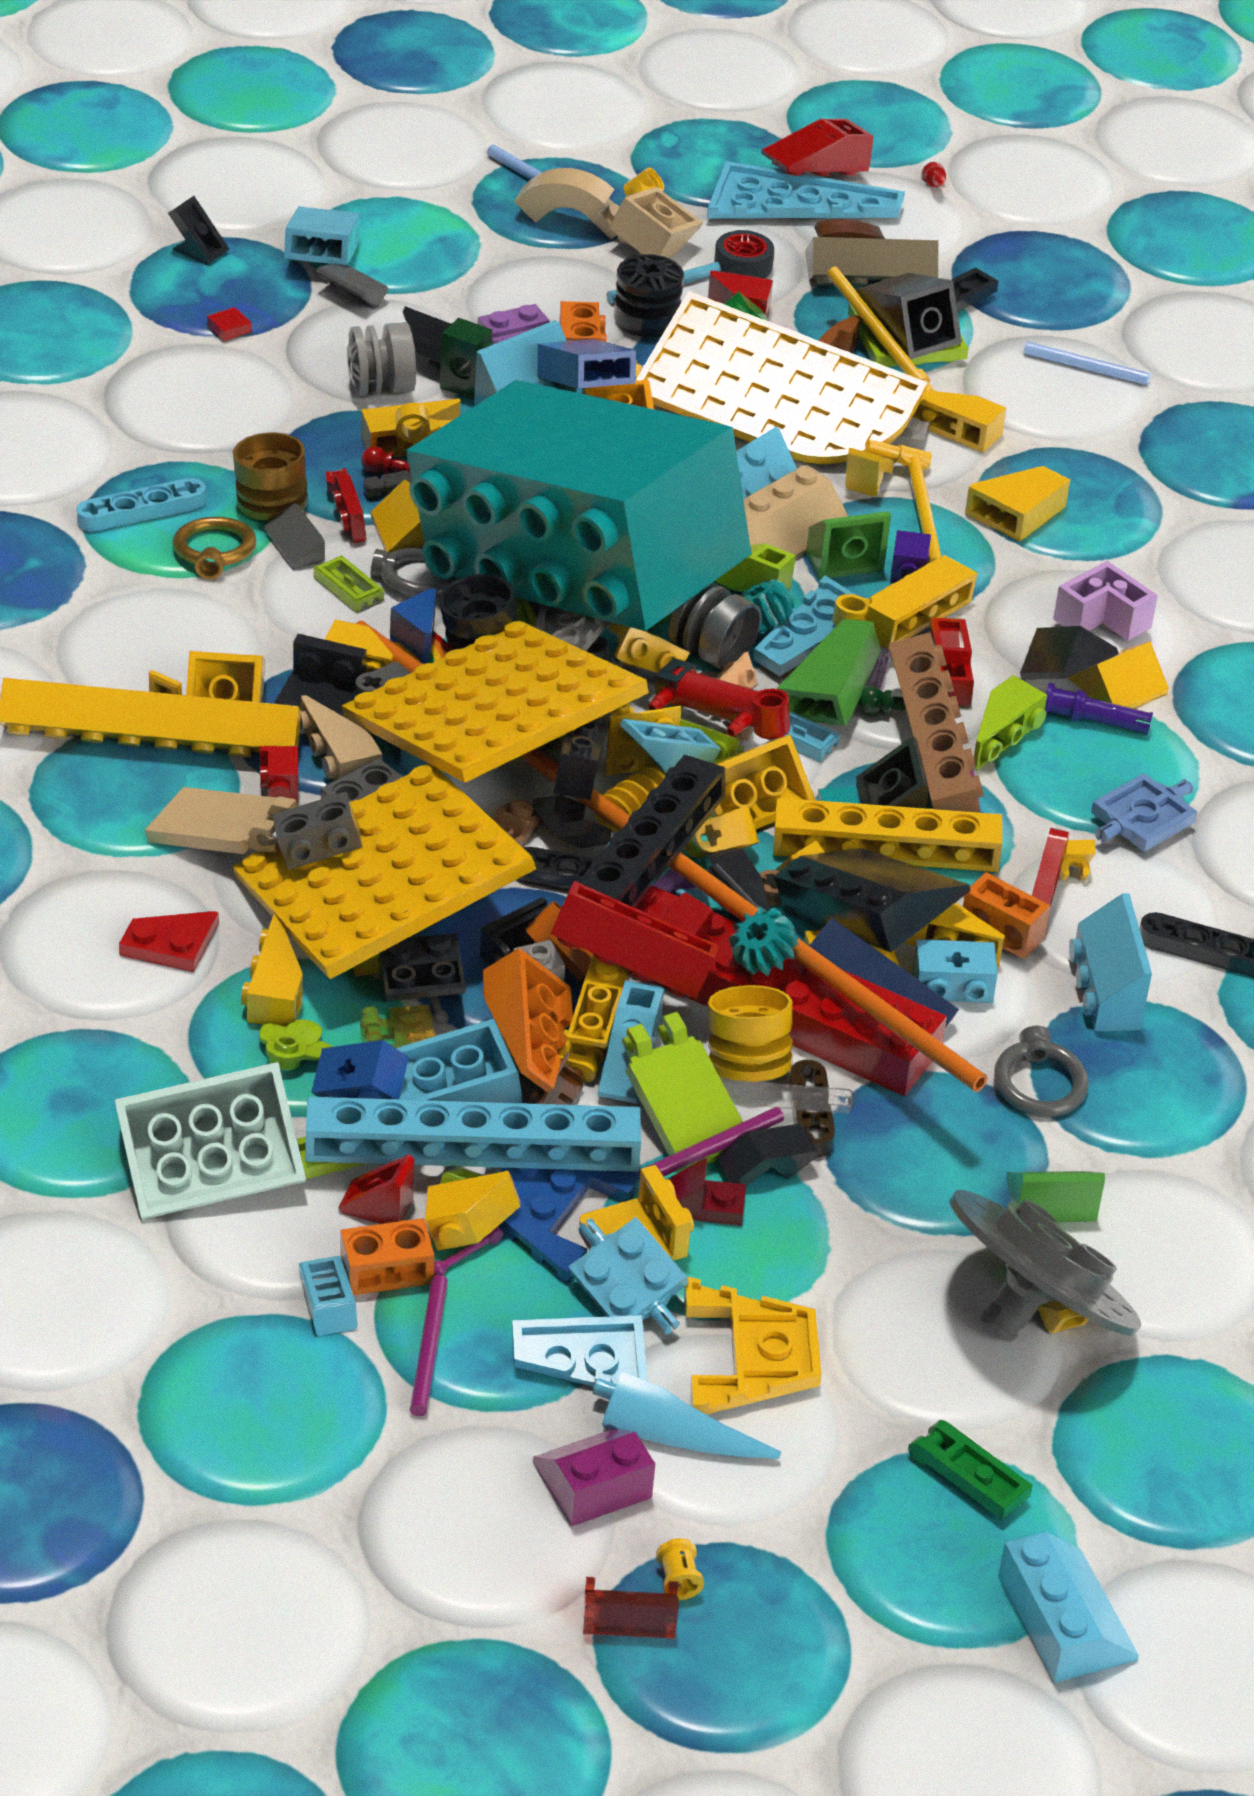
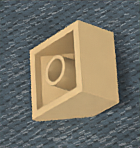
M653 187L624 197L609 229L617 234L621 242L631 245L641 254H654L672 259L700 229L703 222L659 188Z

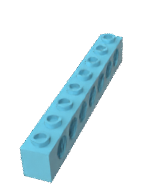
M308 1097L305 1162L388 1164L410 1154L415 1159L414 1165L639 1172L641 1151L640 1107Z

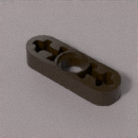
M800 1060L791 1067L789 1079L794 1124L800 1123L805 1128L820 1154L818 1157H823L832 1151L835 1136L827 1072L825 1067L817 1061ZM806 1078H809L810 1082L813 1083L812 1088H806ZM815 1104L821 1107L822 1110L819 1112H808L801 1106ZM811 1128H818V1139L814 1138Z

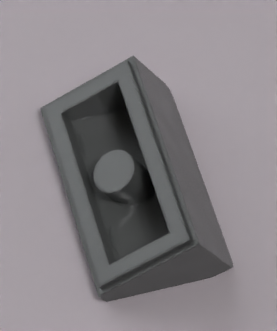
M331 264L318 267L316 271L319 276L331 285L374 308L379 307L388 291V286L349 265Z
M297 503L286 508L264 526L265 533L293 569L325 561V540Z

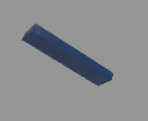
M830 918L809 945L840 969L946 1015L945 1029L959 1011L953 1004L833 918Z

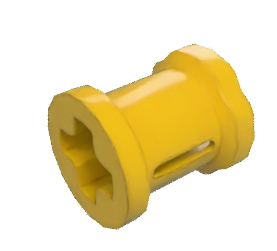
M671 1539L661 1544L656 1550L657 1562L662 1565L665 1573V1580L663 1581L664 1593L667 1597L674 1600H686L695 1597L704 1588L703 1576L697 1571L694 1561L697 1556L696 1546L689 1539Z

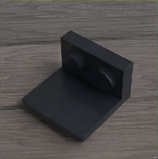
M298 633L293 641V671L274 704L299 706L300 708V696L306 695L344 717L342 705L353 701L355 696L359 694L356 689V679L359 675L367 672V649Z

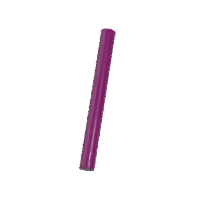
M774 1107L649 1166L656 1165L663 1177L729 1147L746 1132L768 1129L783 1122V1112L779 1107Z
M443 1275L433 1276L430 1283L410 1404V1412L415 1416H424L428 1409L448 1279Z

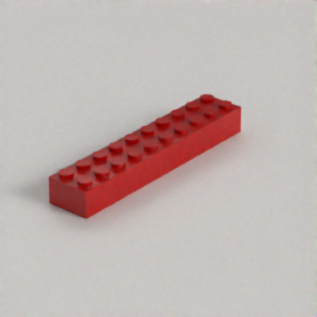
M652 886L635 908L662 920L678 896ZM713 912L712 929L702 938L719 945V948L697 999L690 996L687 998L708 1007L710 996L730 987L753 985L779 989L787 993L793 1001V1025L789 1032L793 1039L792 1046L904 1097L933 1062L794 959H784L783 970L776 966L772 967L768 976L761 973L760 970L752 975L745 967L736 962L728 939L735 934L733 924L739 923ZM843 970L943 1043L947 1020L946 1015ZM651 980V982L656 983V984H658V985H660V986L666 988L665 985H663V984H661V983H658V982H656V981H654V980Z

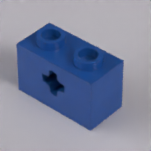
M384 1040L322 1048L311 1093L317 1097L399 1100L409 1057Z

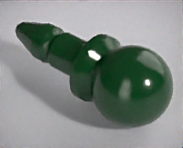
M876 686L864 687L857 703L862 712L870 715L880 711L884 715H888L890 708L895 711L906 710L903 697H891V690L883 692Z

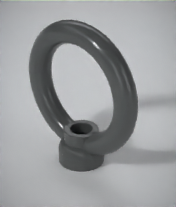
M404 548L391 553L376 549L373 555L370 576L382 578L391 588L406 595L415 596L430 588L436 589V597H440L445 588L457 580L451 576L440 583L421 584L408 581L397 575L395 570L398 564L410 561L424 562L422 548Z
M1035 1025L1023 1029L1019 1034V1043L1005 1049L997 1059L994 1067L995 1084L1002 1097L1016 1109L1033 1116L1057 1117L1070 1113L1083 1102L1088 1092L1089 1080L1085 1067L1071 1051L1052 1043L1050 1031L1044 1026ZM1026 1057L1031 1062H1041L1050 1058L1062 1064L1069 1071L1073 1080V1086L1068 1095L1056 1101L1032 1099L1021 1093L1013 1085L1010 1078V1069L1017 1060Z

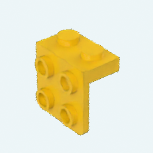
M656 1165L640 1169L638 1198L587 1212L580 1216L579 1226L583 1222L587 1226L586 1220L593 1219L605 1235L616 1232L637 1217L673 1261L688 1257L690 1232L694 1230L692 1215L686 1207L682 1208L676 1198L672 1182L669 1179H664Z

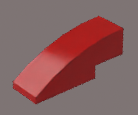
M930 618V633L934 646H942L947 664L940 667L941 672L949 670L954 691L948 692V696H956L959 706H971L974 678L971 668L972 648L966 619Z

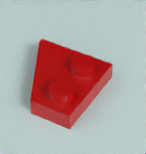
M207 911L132 918L119 942V955L194 972L219 924V912Z

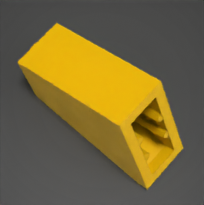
M1044 466L976 482L968 488L965 514L1021 542L1066 507L1070 479Z

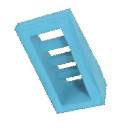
M341 1256L299 1263L302 1284L316 1335L324 1336L355 1330L358 1326L356 1302Z

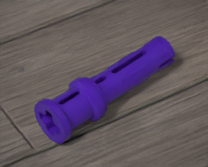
M1049 682L1046 691V715L1048 712L1068 716L1074 722L1085 718L1148 735L1150 724L1147 723H1151L1153 712L1149 713L1088 698L1087 693H1084L1083 690L1071 692L1055 688V684Z

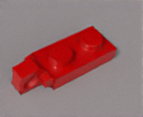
M346 468L331 472L326 471L328 493L333 495L336 511H339L343 531L349 530L353 544L364 542L367 540L364 513L350 474L347 473Z

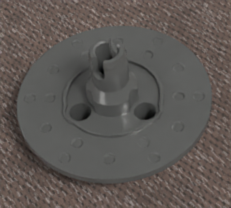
M956 1190L949 1201L954 1213L986 1247L1006 1263V1280L980 1318L981 1322L992 1324L989 1329L1000 1338L1011 1342L1018 1337V1332L1027 1325L1040 1305L1056 1299L1076 1313L1111 1331L1128 1336H1133L1138 1332L1142 1325L1139 1316L1125 1298L1110 1285L1117 1267L1099 1251L1089 1245L1081 1244L1059 1228L1058 1221L1049 1212L1028 1199H1024L1020 1205L1009 1202L1006 1207H1003L970 1191Z

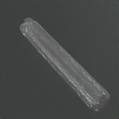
M721 1079L735 1105L848 1114L851 1112L854 1104L853 1092L850 1089Z

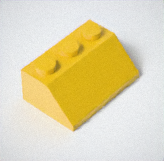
M791 734L768 741L715 763L725 767L726 797L709 818L749 806L755 829L775 822L777 798L816 800Z

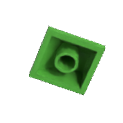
M885 511L825 519L810 526L806 556L818 579H822L825 575L829 578L884 571L891 521L890 512Z

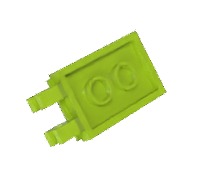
M678 1012L662 1017L661 1021L663 1024L657 1028L664 1044L662 1047L652 1050L651 1038L642 1024L627 1028V1037L622 1039V1044L630 1061L625 1072L669 1156L743 1122L701 1041H696L694 1036L688 1037L687 1027ZM725 1149L705 1157L707 1158V1164L718 1161L716 1156ZM692 1163V1164H690V1165H688V1166H686V1167H684V1168H682V1169L677 1170V1172H680V1171L684 1170L685 1168H687V1167L693 1165L694 1163Z

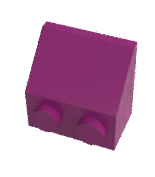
M611 1429L533 1456L534 1465L571 1526L652 1498L656 1463L635 1431Z

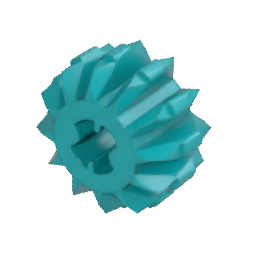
M778 580L763 581L759 585H753L749 590L743 591L740 595L760 607L762 613L760 632H765L769 628H775L777 624L783 623L793 613L794 604L791 600L793 599L788 588L786 589L784 583Z
M759 906L756 914L753 916L744 912L745 921L733 924L735 934L728 938L736 962L745 967L752 975L760 970L761 973L768 976L772 967L775 966L783 970L784 959H794L792 948L799 945L794 925L790 919L783 916L775 908L767 912Z

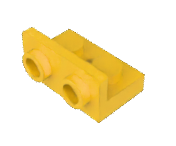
M611 623L609 627L610 631L620 635L614 657L628 664L659 672L673 658L686 661L690 653L647 631L616 623Z

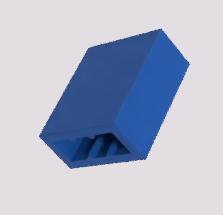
M597 339L538 343L537 377L578 389L636 384V350Z

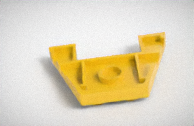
M687 1277L689 1284L684 1287L686 1317L731 1319L735 1375H691L692 1407L707 1415L820 1386L822 1372L815 1309L762 1296L759 1301L737 1295V1289L722 1285L720 1290L701 1286V1279Z

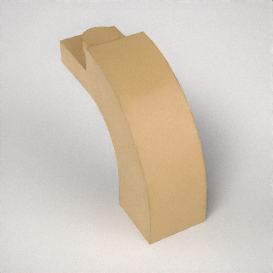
M556 168L542 172L526 183L514 200L535 223L556 208H572L585 214L611 240L617 236L616 233L609 229L619 209V206L609 199L614 188L601 178L586 171L573 168Z

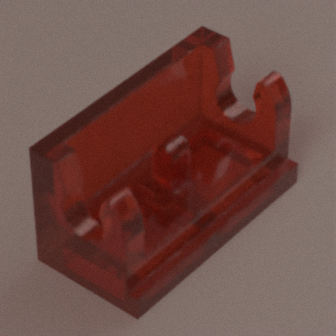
M586 1577L583 1634L675 1639L679 1597H677L678 1581H669L668 1593L594 1590L595 1577Z

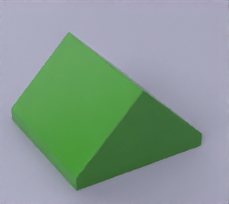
M1093 1171L1007 1172V1184L1012 1203L1020 1205L1024 1199H1028L1049 1212L1058 1222H1096L1105 1184V1173Z

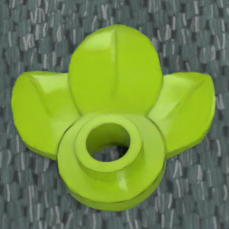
M295 1020L289 1023L287 1027L269 1022L264 1024L259 1031V1040L266 1045L265 1052L269 1057V1063L278 1062L279 1068L282 1070L298 1068L303 1059L319 1061L322 1048L334 1047L320 1041L322 1027L317 1022L311 1020Z

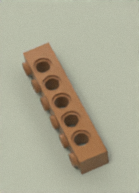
M930 632L889 643L912 733L918 741L933 809L981 813L977 798L984 797L979 775L971 777L970 771L977 769L971 748L963 749V744L969 743L964 723L956 724L955 718L961 717L956 696H948V692L954 691L949 670L941 672L940 667L947 665L942 646H934Z

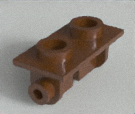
M567 1051L561 1059L554 1089L546 1092L544 1089L541 1090L536 1087L525 1104H572L584 1085V1074L579 1068L570 1067L565 1064L571 1054Z

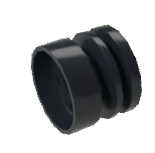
M640 254L628 257L617 268V295L614 303L615 323L623 331L632 335L660 337L681 305L680 298L683 294L682 285L684 283L683 269L675 261L664 256Z
M477 574L463 577L447 586L440 596L445 636L452 650L463 649L475 643V640L479 637L500 633L505 630L507 624L519 621L514 588L507 580L496 575Z

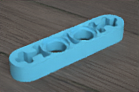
M186 478L88 499L79 503L76 508L77 525L82 530L96 532L197 510L206 503V486L201 480ZM153 500H163L164 502H151V501H153ZM129 507V508H132V509L123 510V509H118V508Z

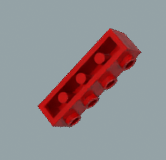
M576 881L573 882L550 933L556 936L557 940L566 947L572 949L583 948L594 953L593 955L598 961L607 965L618 964L629 969L634 977L649 982L654 980L666 986L670 993L682 998L690 996L697 999L719 948L717 944Z

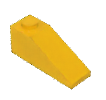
M927 390L912 417L920 421L929 422V431L984 453L1003 434L1006 407L975 395Z

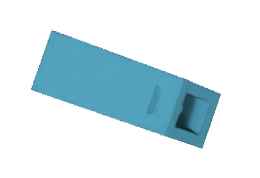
M625 980L614 1018L598 1096L637 1104L639 1097L625 1072L630 1061L622 1044V1039L627 1037V1028L642 1024L651 1038L653 1050L658 1035L657 1028L661 1025L664 987Z

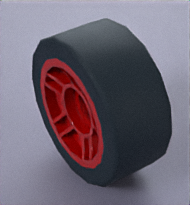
M750 230L730 231L721 235L716 241L714 262L720 264L721 272L766 278L772 272L774 244L761 233Z

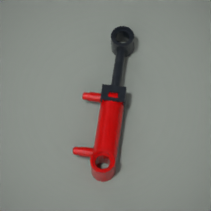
M598 636L586 650L595 656L606 655L612 658L611 654H609L608 641L601 636ZM675 658L659 672L625 662L622 663V669L646 679L648 685L655 686L656 696L649 703V710L681 706V709L687 707L730 720L732 722L727 728V734L731 737L740 734L748 726L753 727L754 733L763 739L781 738L790 731L789 696L780 689L753 690L696 673L695 664Z

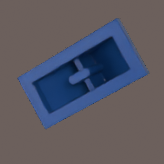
M430 588L391 607L390 637L422 661H430L435 623L436 589Z

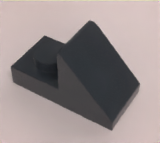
M192 196L168 212V215L185 239L172 248L174 251L208 265L229 250V247L195 196Z

